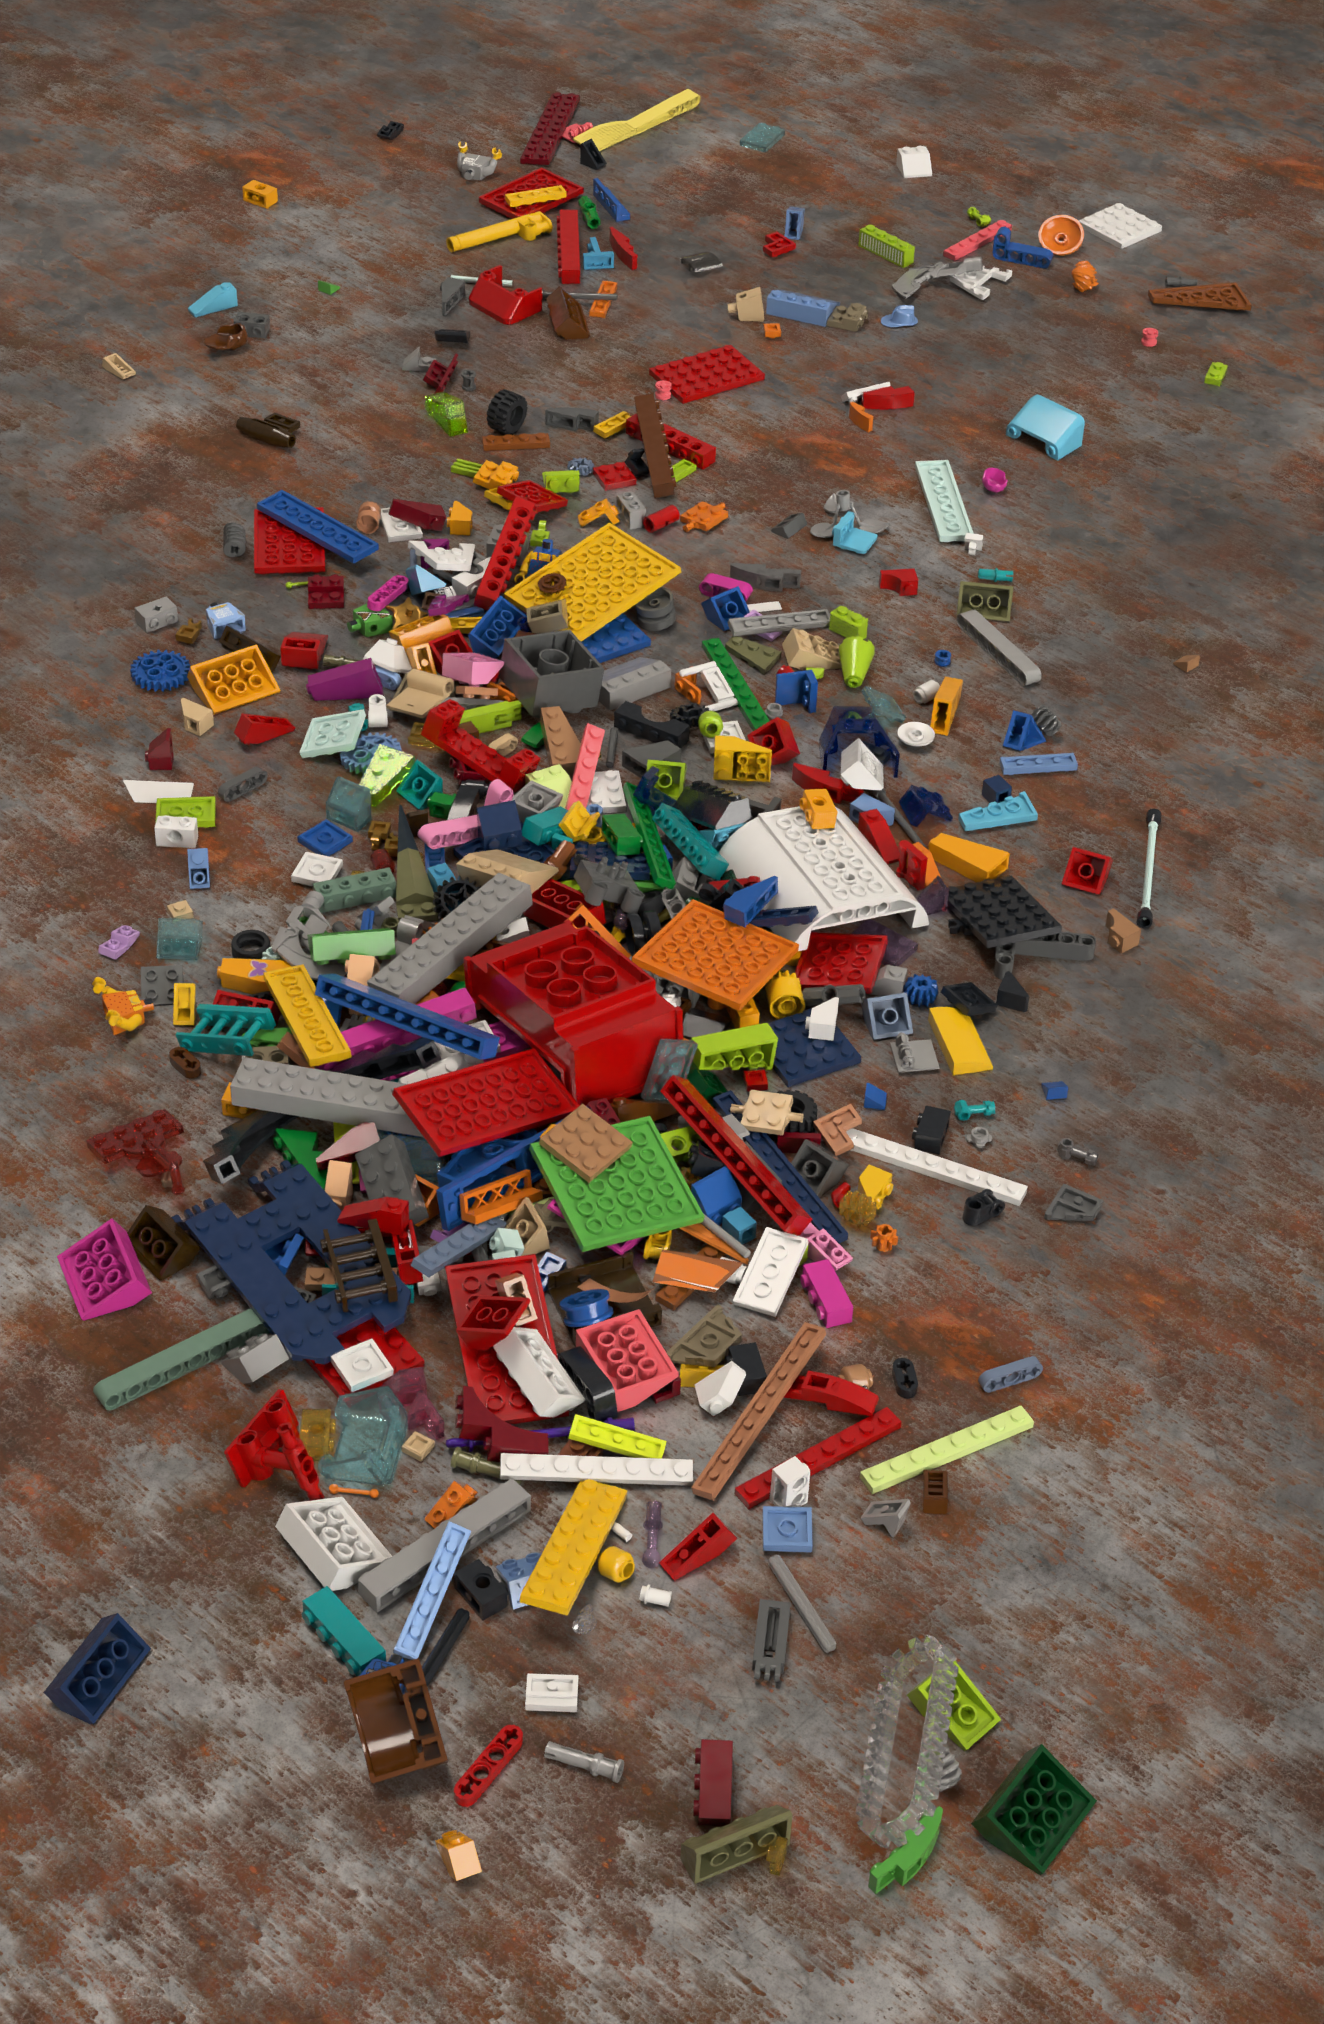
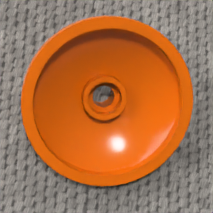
M1068 215L1050 217L1039 229L1040 245L1042 248L1051 250L1053 255L1057 256L1069 255L1075 252L1084 240V229L1081 223Z

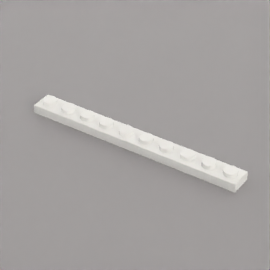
M853 1128L846 1131L854 1143V1148L851 1151L978 1193L985 1189H991L997 1199L1017 1206L1021 1205L1027 1193L1028 1186Z

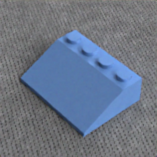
M772 290L767 297L766 314L825 327L828 318L835 307L840 306V302L786 290Z

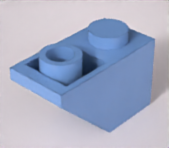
M863 793L850 804L849 819L859 823V813L877 808L885 818L888 826L894 824L895 808Z
M208 848L187 849L190 889L210 888Z

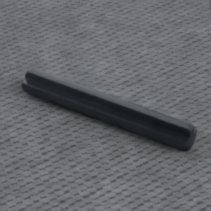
M459 1608L423 1664L422 1670L427 1686L470 1619L468 1610Z

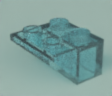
M338 776L326 801V819L359 832L372 820L370 789Z
M158 918L156 958L198 961L202 943L203 921L197 919Z

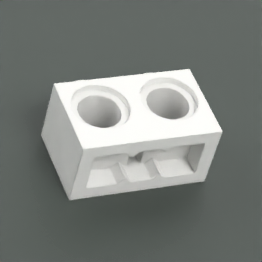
M796 1456L772 1469L770 1501L777 1507H800L808 1502L810 1470Z

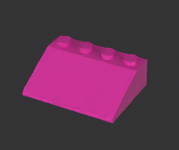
M112 1218L57 1256L83 1321L134 1306L152 1293L127 1231Z

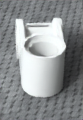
M375 694L369 698V728L388 727L386 699L383 695Z

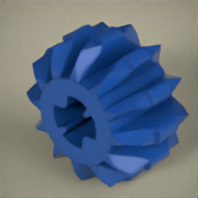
M914 974L913 977H908L903 992H907L908 1001L911 1002V1005L918 1004L919 1007L920 1005L928 1007L929 1003L933 1004L935 1002L939 989L937 981L932 980L931 976L925 977L923 974L921 976Z

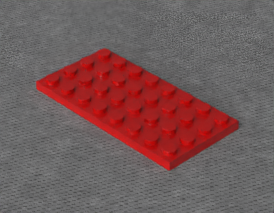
M535 1048L394 1088L392 1093L438 1157L562 1120L579 1107V1104Z
M536 1254L445 1266L456 1329L478 1296H499L495 1280L514 1273L524 1275L538 1319L517 1327L537 1329L558 1359ZM457 1333L467 1386L474 1388L479 1400L495 1416L509 1424L569 1416V1410L556 1417H542L536 1414L530 1400L522 1394L521 1387L517 1381L509 1375L506 1365L498 1359L497 1352L493 1346L488 1350L470 1349Z

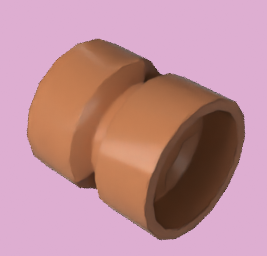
M369 501L360 505L356 526L361 532L371 534L378 529L381 516L379 505Z

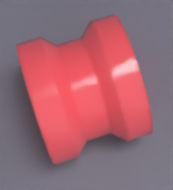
M1154 328L1143 329L1141 343L1147 347L1155 346L1157 344L1158 330Z
M664 380L656 382L655 388L657 391L655 392V397L659 400L670 399L672 384Z

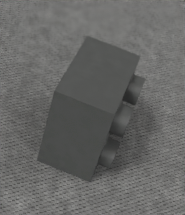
M571 630L505 638L501 661H504V666L499 670V677L510 691L515 694L529 715L540 718L541 708L560 706L562 711L579 713L582 708L598 705L604 667Z

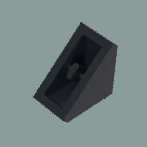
M591 138L580 144V164L597 170L607 163Z
M1007 971L998 988L996 1004L1026 1012L1028 1010L1029 995L1012 973Z

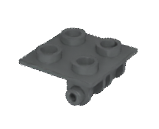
M183 965L141 967V1000L151 998L153 1005L174 1004V983H184Z

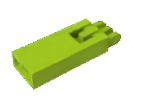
M519 700L512 702L504 701L464 710L459 724L471 721L479 730V734L512 726V721L521 719V702Z

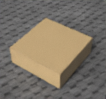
M415 1431L401 1446L402 1452L422 1462L435 1447V1441Z

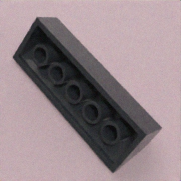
M702 780L694 781L692 785L686 786L673 808L680 810L688 820L715 830L752 820L749 799L742 796L740 793L727 791L725 788H718L716 785H710V783H704Z

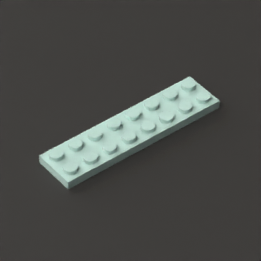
M915 461V469L939 542H965L966 533H974L949 461Z

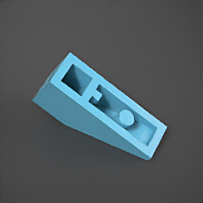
M230 282L217 285L189 306L188 311L194 317H199L238 306L237 289Z

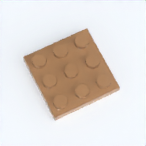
M584 1104L580 1105L548 1131L539 1141L543 1148L588 1183L627 1152L633 1143Z

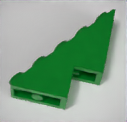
M276 1128V1137L273 1138L275 1148L282 1152L284 1161L288 1160L291 1165L302 1164L325 1191L328 1169L319 1172L317 1169L316 1158L323 1153L318 1151L317 1132Z

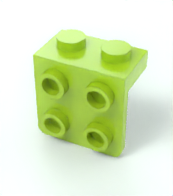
M579 470L542 473L546 489L554 493L579 492Z

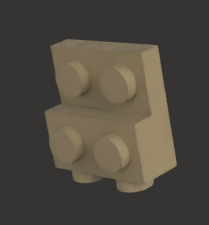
M851 303L849 308L836 306L827 320V326L857 332L860 326H863L864 319L868 317L867 306L859 303Z

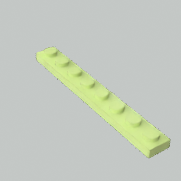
M1018 1406L860 1472V1479L871 1494H874L923 1473V1470H932L1033 1428L1034 1421L1022 1406Z

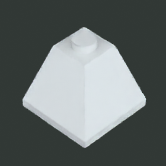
M387 638V640L379 639L363 658H372L375 665L392 672L408 673L412 670L404 647L398 645V641Z

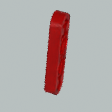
M516 1725L503 1727L455 1784L454 1800L459 1806H472L518 1752L523 1744L521 1728ZM494 1752H499L503 1755V1758L495 1761L489 1756ZM483 1770L488 1773V1776L478 1779L474 1776V1773Z

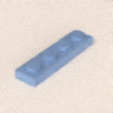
M1074 753L1000 757L999 763L1003 775L1077 770L1078 767Z

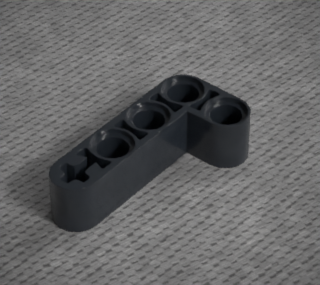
M578 1346L558 1353V1361L587 1401L589 1418L604 1422L610 1417L617 1419L618 1411L614 1387L584 1349Z

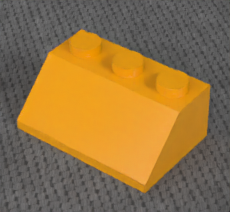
M443 614L436 616L428 615L388 632L392 639L398 641V645L404 647L406 652L407 648L426 644L431 640L453 632L449 617Z

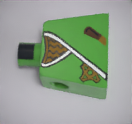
M365 604L354 609L353 620L347 622V627L350 632L359 630L365 637L389 633L388 631H391L393 627V616L385 608L381 611H372Z

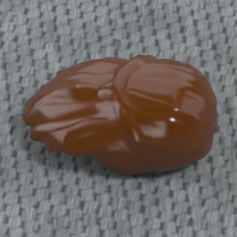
M243 324L222 325L216 334L207 336L204 339V344L208 348L215 350H235L247 342L248 334Z

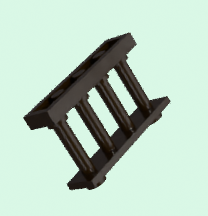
M377 1218L368 1220L369 1230H365V1233L330 1240L328 1229H323L324 1239L320 1240L322 1253L327 1252L337 1290H334L336 1303H341L343 1312H348V1299L382 1292V1294L387 1295L389 1303L398 1301L397 1285ZM362 1242L372 1244L369 1250L336 1257L333 1250L334 1248ZM371 1258L377 1261L373 1267L340 1273L338 1265ZM375 1275L382 1278L379 1284L346 1291L343 1286V1282Z

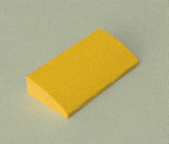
M953 1007L929 1008L928 1021L952 1075L993 1070V1065L970 1016L962 1014L960 1009Z

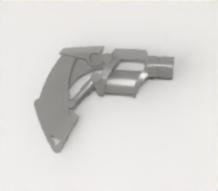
M982 257L965 258L962 262L945 264L938 262L932 265L908 268L909 271L904 273L896 283L892 284V288L903 298H908L921 287L922 282H926L929 279L947 275H960L965 272L982 271Z
M311 891L301 906L293 908L286 920L288 928L280 926L271 949L274 954L277 952L291 966L304 964L312 980L318 981V976L321 974L334 973L347 978L348 972H345V966L338 963L337 960H329V964L317 965V961H312L311 955H307L300 946L298 937L301 938V945L305 946L310 952L307 934L324 933L326 928L330 926L329 922L319 911L324 903L323 895L317 891ZM302 914L309 918L305 925L299 921Z

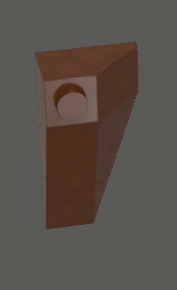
M619 1097L613 1099V1102L610 1103L621 1122L651 1116L652 1120L656 1121L678 1113L669 1101L634 1100Z

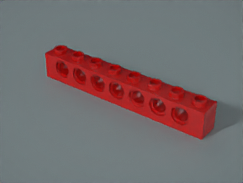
M515 497L477 590L474 606L489 610L500 594L505 593L507 588L505 582H509L512 575L510 569H514L517 559L515 557H519L522 550L520 544L524 545L527 537L525 532L529 533L532 525L530 520L534 521L537 512L534 510V502Z

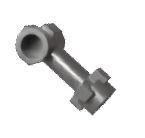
M1063 1138L1059 1142L1057 1151H1059L1058 1155L1060 1158L1069 1159L1073 1155L1084 1159L1085 1164L1095 1166L1099 1153L1091 1149L1087 1152L1073 1147L1074 1142L1070 1138Z

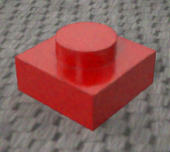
M765 1070L744 1071L747 1092L751 1090H768Z

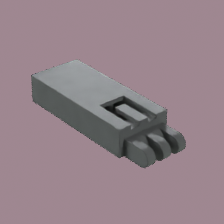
M760 1599L752 1670H755L754 1679L759 1680L761 1672H765L764 1680L769 1681L770 1673H774V1681L779 1682L780 1673L784 1674L791 1602ZM764 1651H773V1652H775V1658H773V1653H772V1652H767V1653H766V1657H763V1656H764Z

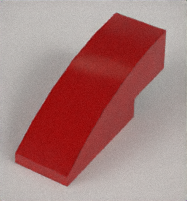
M889 386L863 392L862 406L865 409L880 410L914 406L915 392L909 386L897 389Z

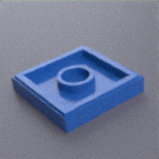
M327 819L297 836L300 844L315 854L328 857L353 842L352 835Z

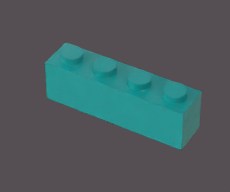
M328 1586L302 1601V1617L305 1623L315 1628L320 1640L326 1641L330 1645L335 1657L341 1658L345 1662L346 1668L352 1675L355 1674L358 1677L373 1659H380L386 1662V1650Z

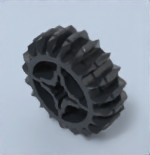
M458 876L456 881L451 877L449 882L444 880L443 886L439 885L437 887V892H434L433 896L435 898L433 899V905L435 906L434 912L439 913L438 919H442L452 912L446 907L445 903L454 910L457 908L461 897H463L462 903L468 899L466 892L472 895L481 888V886L475 887L476 880L470 883L468 877L465 878V881L462 880L461 876Z

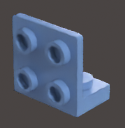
M530 1553L526 1555V1558L519 1560L508 1559L496 1566L497 1572L507 1583L510 1605L513 1609L528 1605L520 1602V1595L541 1556L540 1553Z

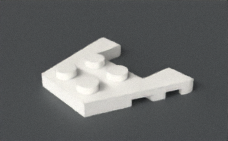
M983 266L982 271L950 275V281L980 300H984L990 295V289L981 285L990 277L1007 281L1012 276V270L1007 269L1006 272L999 271V268L994 267L989 270L984 269Z
M408 541V548L410 550L415 549L416 555L424 556V561L436 570L470 571L475 544L459 543V548L445 550L441 547L428 549L424 541Z

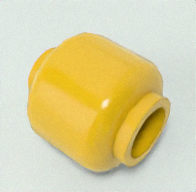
M616 1546L608 1547L598 1557L599 1573L614 1582H623L630 1578L634 1572L635 1564L632 1555Z

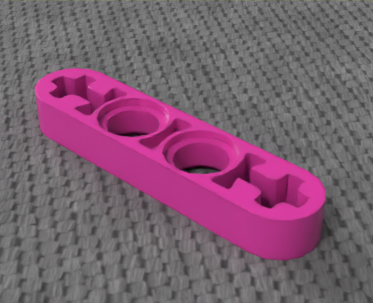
M402 575L393 576L368 597L367 608L372 611L384 609L385 606L389 605L407 590L408 578Z

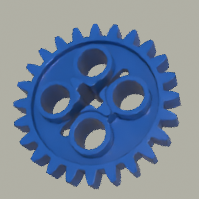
M157 650V653L150 651L149 655L143 653V657L138 656V660H133V664H131L132 681H135V685H140L141 689L147 687V691L151 688L154 689V692L158 689L164 692L165 688L171 691V687L178 688V684L184 685V681H188L187 675L190 664L189 660H186V656L181 657V653L175 654L174 651L167 653V650L164 652Z

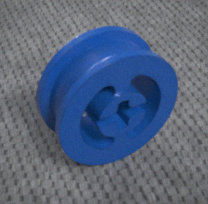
M592 1289L564 1298L560 1302V1308L565 1310L566 1314L564 1324L568 1327H582L611 1317L614 1311L608 1305L609 1291L605 1289Z

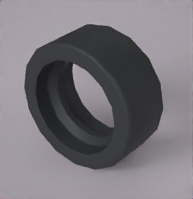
M650 891L643 893L644 898L637 914L641 917L644 911L655 910L657 914L662 912L666 906L662 900L661 892Z
M250 929L239 932L232 938L231 942L232 956L235 959H262V953L266 952L270 947L269 937L259 930ZM246 945L261 946V948L254 951L241 949Z

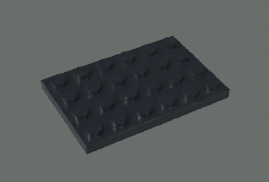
M1004 875L996 879H984L976 883L969 882L957 887L949 886L946 889L939 890V898L986 948L1062 933V925L1012 875Z

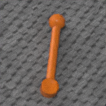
M337 1484L329 1486L331 1494L343 1492L370 1495L371 1498H376L379 1495L377 1489L338 1487Z

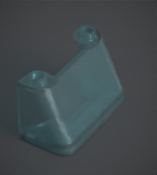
M389 1386L339 1396L337 1406L335 1407V1416L341 1422L343 1428L334 1457L330 1454L321 1457L318 1464L320 1473L327 1479L378 1486L391 1484L408 1427V1414Z

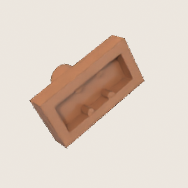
M287 1031L276 1047L299 1066L310 1067L294 1036Z

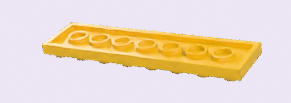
M304 964L263 972L264 981L310 1067L321 1066L335 1061L340 1062L351 1058V1050L322 997L315 995L316 986Z
M591 1479L579 1482L520 1595L521 1603L568 1616L627 1498L628 1490Z

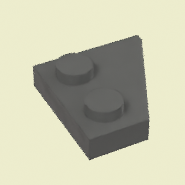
M1063 1183L1045 1212L1044 1219L1094 1221L1103 1206V1200Z

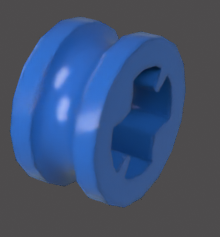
M938 650L935 653V664L942 667L950 665L951 653L947 650Z

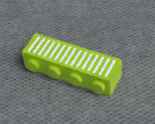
M867 225L860 229L858 246L902 268L914 263L915 246L876 228L874 225Z

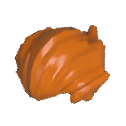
M1087 260L1079 261L1071 273L1075 281L1072 284L1074 288L1083 293L1085 290H1091L1092 287L1099 285L1095 278L1096 269Z

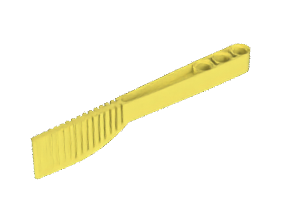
M686 89L628 121H615L595 126L574 137L573 141L580 145L592 138L598 150L602 151L611 147V145L613 146L622 142V140L630 138V136L633 137V135L635 136L696 107L700 103L701 97L692 90Z

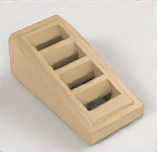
M117 353L103 358L102 367L117 377L126 379L136 375V371Z

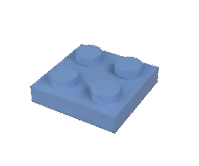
M763 1506V1551L812 1552L811 1507Z

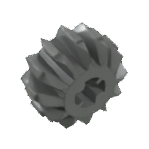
M1040 705L1031 714L1037 726L1047 736H1052L1062 726L1061 721L1044 705Z

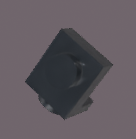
M643 448L631 450L625 460L626 465L635 476L647 475L649 473L648 466L641 458L645 452Z

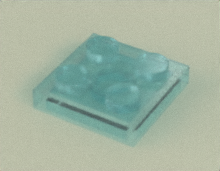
M867 686L862 689L861 692L865 697V701L872 707V712L876 715H883L892 722L898 721L900 723H903L907 718L893 697Z

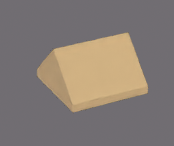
M525 1197L508 1219L505 1227L506 1229L518 1230L525 1248L521 1256L537 1254L550 1249L547 1229L530 1199Z

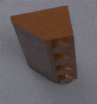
M559 286L546 298L547 307L550 310L549 314L555 328L554 332L566 340L589 338L590 333L582 305Z

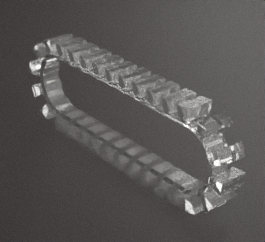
M926 1635L924 1643L917 1637L909 1640L908 1644L911 1651L907 1654H904L898 1648L891 1655L898 1663L894 1669L884 1666L880 1675L886 1681L878 1683L877 1691L881 1695H876L875 1705L878 1708H874L873 1718L876 1721L871 1722L870 1728L874 1735H869L868 1745L871 1748H867L865 1756L869 1762H864L863 1772L866 1775L862 1776L860 1784L864 1789H860L858 1799L862 1803H857L855 1813L862 1818L857 1822L859 1828L873 1842L875 1841L880 1847L887 1849L891 1841L897 1847L907 1844L904 1832L909 1829L918 1836L925 1829L918 1821L922 1813L933 1817L937 1808L930 1800L938 1799L939 1789L936 1786L940 1785L942 1776L938 1772L943 1770L944 1764L940 1758L945 1757L946 1751L942 1744H947L948 1734L945 1731L949 1730L950 1720L947 1717H951L952 1707L949 1704L953 1703L954 1693L950 1690H955L956 1680L953 1677H957L958 1667L953 1663L957 1660L954 1653L934 1636ZM927 1660H934L913 1795L910 1804L899 1817L890 1822L881 1823V1813L903 1685L908 1674L918 1664Z

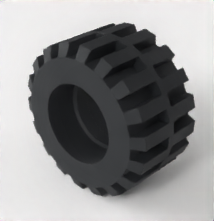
M506 389L496 393L487 411L488 426L503 434L513 435L521 428L527 415L528 407L525 397Z
M797 1090L778 1091L777 1093L793 1096L791 1112L804 1114L802 1123L789 1121L784 1132L815 1133L816 1129L814 1128L813 1121L817 1120L818 1109L814 1099L808 1097V1094L800 1093ZM767 1133L771 1140H776L777 1143V1135Z

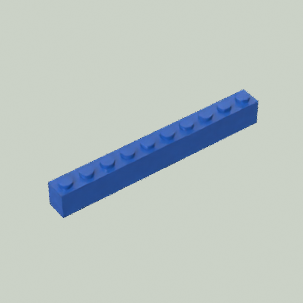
M335 973L318 976L316 996L421 1037L434 1040L436 1043L482 1060L496 1057L500 1040L498 1036Z

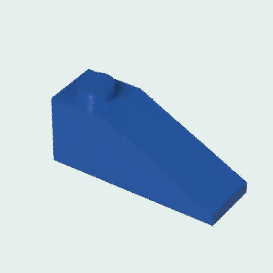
M772 876L736 891L723 904L724 919L745 928L778 893V877Z

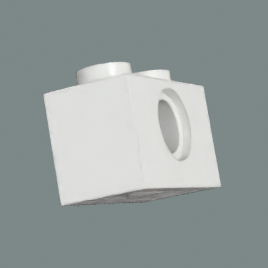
M158 816L155 824L156 846L196 848L198 840L197 818Z

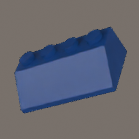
M500 595L468 635L473 653L497 659L503 652L505 638L515 637L527 621V616Z

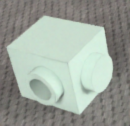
M497 1228L489 1242V1247L493 1254L514 1250L517 1257L521 1256L525 1249L518 1230Z

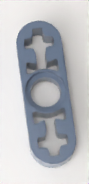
M1031 1356L987 1370L980 1375L978 1382L985 1392L990 1393L1036 1378L1042 1373L1043 1366L1037 1357Z

